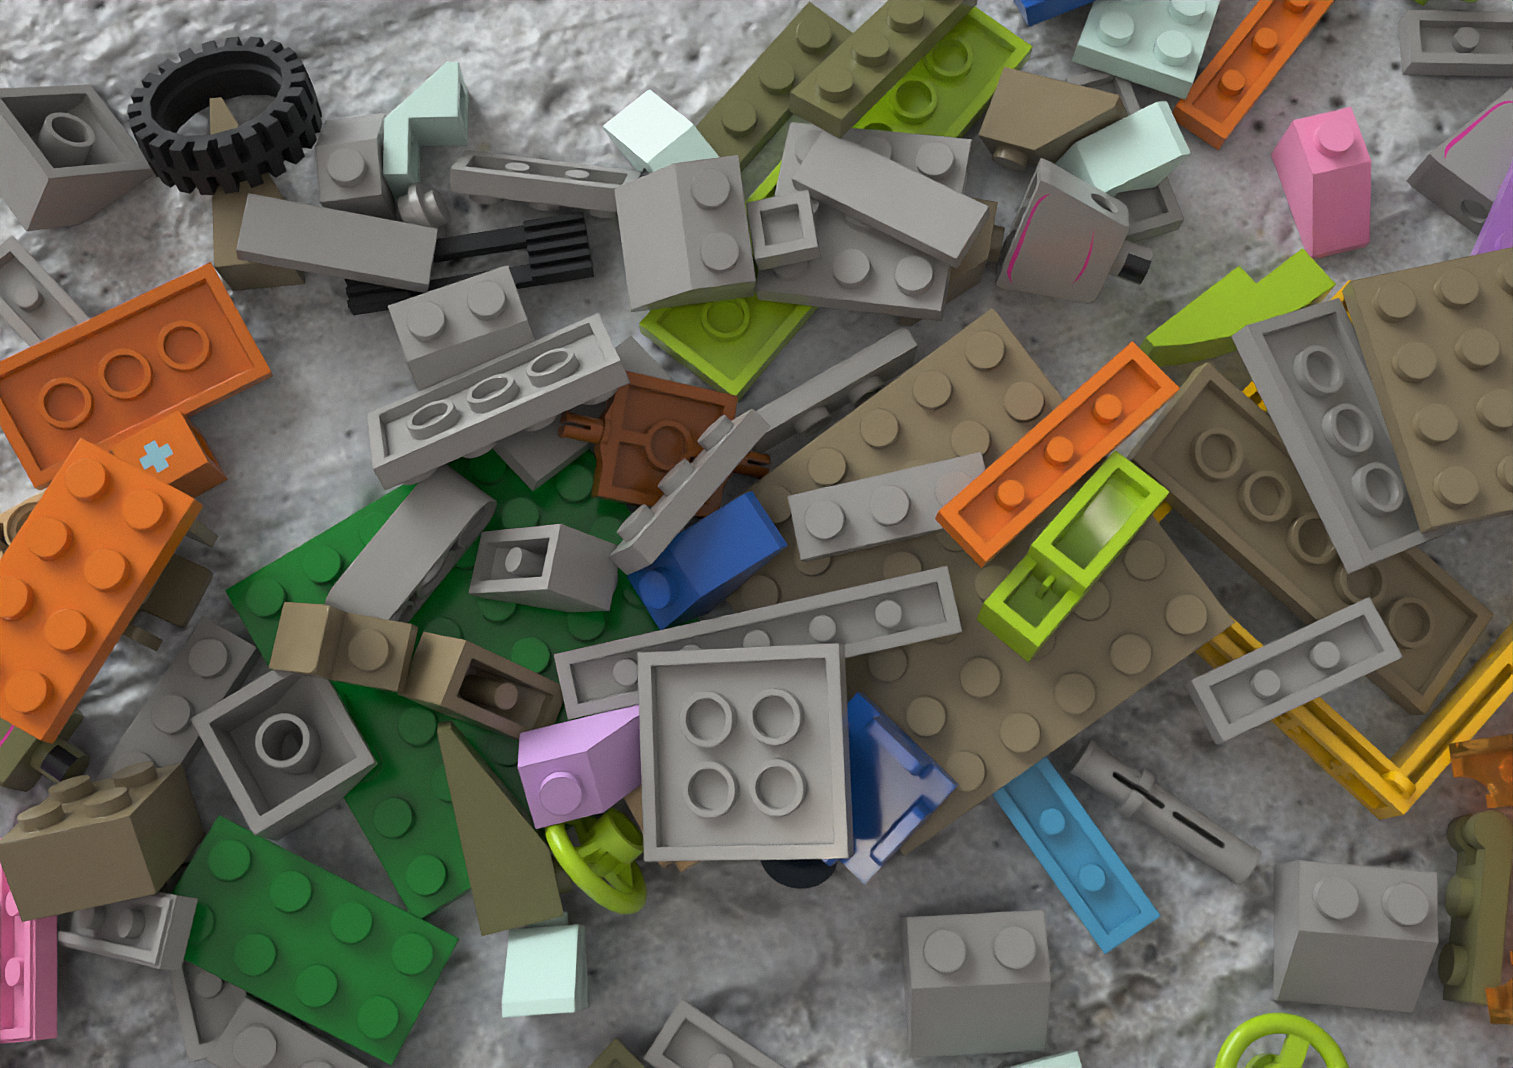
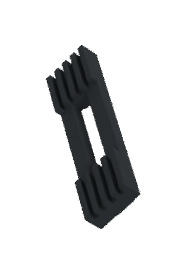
M583 212L523 221L521 226L439 238L436 241L433 263L527 248L529 264L509 267L516 289L594 277ZM488 271L432 279L429 283L428 292ZM344 279L347 284L346 294L349 298L347 305L353 316L389 310L388 305L424 294L417 291Z

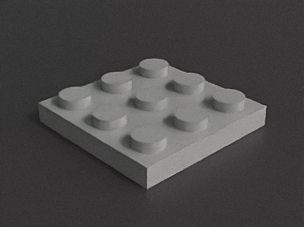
M790 122L774 197L799 192L794 189L791 178L823 129L814 124ZM851 128L843 136L858 145L965 195L973 153L972 139ZM810 197L821 258L760 270L757 276L755 291L759 300L942 321L952 266Z
M832 643L637 653L644 862L848 859L854 856L845 644Z

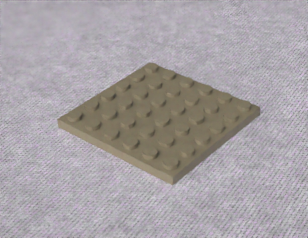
M994 308L988 310L736 497L738 498L744 493L753 491L788 546L726 598L735 613L944 566L948 567L962 627L961 633L845 658L847 703L857 692H863L959 784L952 794L900 848L904 856L1235 623L1153 515H1151L1120 555L1029 663L976 620L986 599L1024 558L1031 544L1108 457L1101 461L983 568L946 531L809 562L800 560L788 496L982 452L987 469L1064 401Z

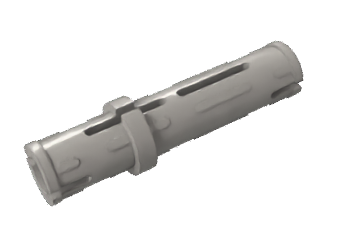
M1094 740L1086 741L1072 761L1067 774L1072 777L1075 776L1116 803L1115 811L1128 819L1134 815L1175 842L1182 849L1190 852L1229 878L1233 884L1241 885L1246 881L1260 859L1261 850L1250 846L1200 811L1195 810L1154 782L1156 775L1147 769L1141 768L1139 771H1136L1098 746Z

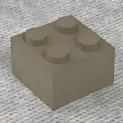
M145 761L120 769L109 779L92 782L89 775H80L63 780L48 789L49 797L40 805L17 816L18 824L0 839V863L21 921L26 922L157 894L206 834L182 763L155 768L154 762Z

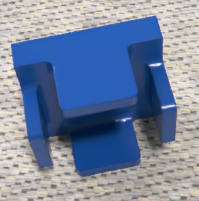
M857 692L847 703L854 856L848 859L822 860L828 866H832L840 861L865 885L952 794L959 784L863 692Z

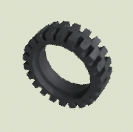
M239 37L226 38L223 47H218L215 40L202 43L203 52L197 54L191 48H188L178 53L181 59L180 62L175 63L169 59L158 65L161 75L148 73L141 80L144 88H135L132 93L131 99L133 104H128L127 108L128 122L143 156L155 176L160 177L162 183L170 188L176 185L180 192L191 194L196 187L201 195H214L220 185L225 194L239 192L240 182L248 181L251 188L264 184L261 175L269 172L276 178L287 172L284 161L293 164L301 161L305 157L302 148L312 149L317 141L315 133L321 132L322 128L320 117L323 116L301 58H298L296 52L290 47L284 49L280 42L270 40L265 45L260 37H249L244 45ZM242 95H269L276 98L259 116L234 129L211 135L177 134L178 130L191 117L210 106V98L222 97L223 100Z

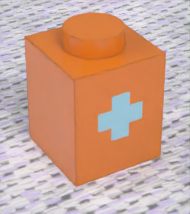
M180 410L110 448L114 456L193 498L228 480L200 429Z

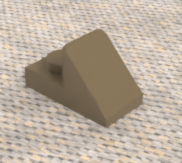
M284 602L269 669L404 694L418 627L409 623L348 613L330 605Z

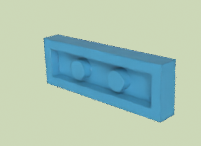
M1047 756L992 794L1104 954L1161 916Z

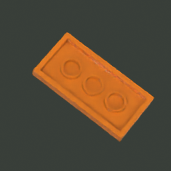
M209 262L1 360L0 427L34 488L41 491L50 485L80 438L114 455L110 449L111 447L177 410H180L187 418H190L273 377V374L212 263Z
M79 439L0 559V718L40 741L50 744L55 742L202 510L203 505L200 502L85 439Z

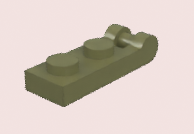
M1487 810L1454 818L1449 823L1446 831L1450 846L1458 854L1456 874L1450 879L1445 893V909L1447 914L1451 916L1449 943L1444 945L1439 956L1438 975L1441 983L1444 984L1443 1000L1470 1006L1499 1007L1513 854V825L1505 814L1496 810Z

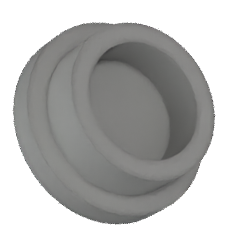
M420 182L409 186L408 194L399 197L397 200L403 222L437 228V239L446 238L445 225L451 222V217L441 194L436 189L428 191Z

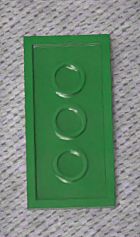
M220 815L216 818L171 893L198 899L184 960L391 1066L459 941V938L265 838L254 836L251 831Z

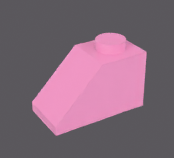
M1343 108L1293 120L1271 153L1305 251L1314 260L1366 247L1370 242L1371 159L1352 108Z

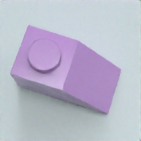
M639 704L520 733L518 770L535 829L603 813L642 785Z

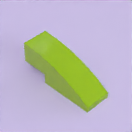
M1303 248L1258 283H1255L1239 265L1149 334L1139 348L1158 367L1176 366L1216 358L1238 350L1231 336L1245 326L1320 304L1335 287L1336 283Z
M1114 450L1031 544L1024 558L986 599L976 620L1029 663L1167 497L1169 491L1118 451Z

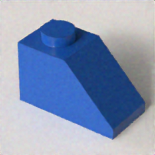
M753 491L744 493L677 534L651 565L629 574L627 579L659 629L664 630L711 612L786 548L788 544Z

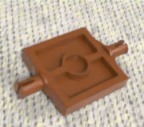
M625 370L630 383L619 387L616 393L607 399L606 407L599 418L565 411L562 413L559 423L567 425L558 427V436L560 438H569L595 444L594 450L597 462L591 498L637 507L646 504L651 509L664 494L658 488V484L665 475L683 459H687L691 464L704 449L697 441L707 428L722 415H726L730 420L735 419L738 396ZM749 451L696 512L693 518L703 519L720 509L723 489L732 473L758 479L767 475L770 468L761 466L771 464L770 455Z

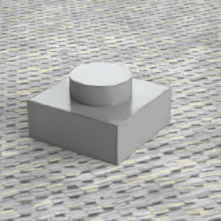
M808 190L746 203L754 257L759 271L821 258L812 201Z

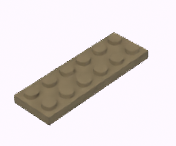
M1209 362L1194 369L1179 391L1127 456L1129 461L1169 491L1164 501L1305 624L1310 625L1370 597L1403 657L1365 676L1410 715H1426L1494 615L1417 546L1348 574L1272 418Z

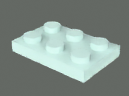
M1096 0L1091 7L1072 61L1186 99L1193 84L1220 0Z

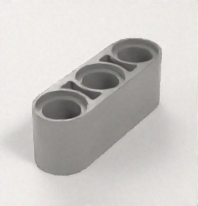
M444 464L437 467L430 477L419 482L338 579L330 590L324 605L334 606L348 613L408 623L490 522L497 507V501L449 465Z

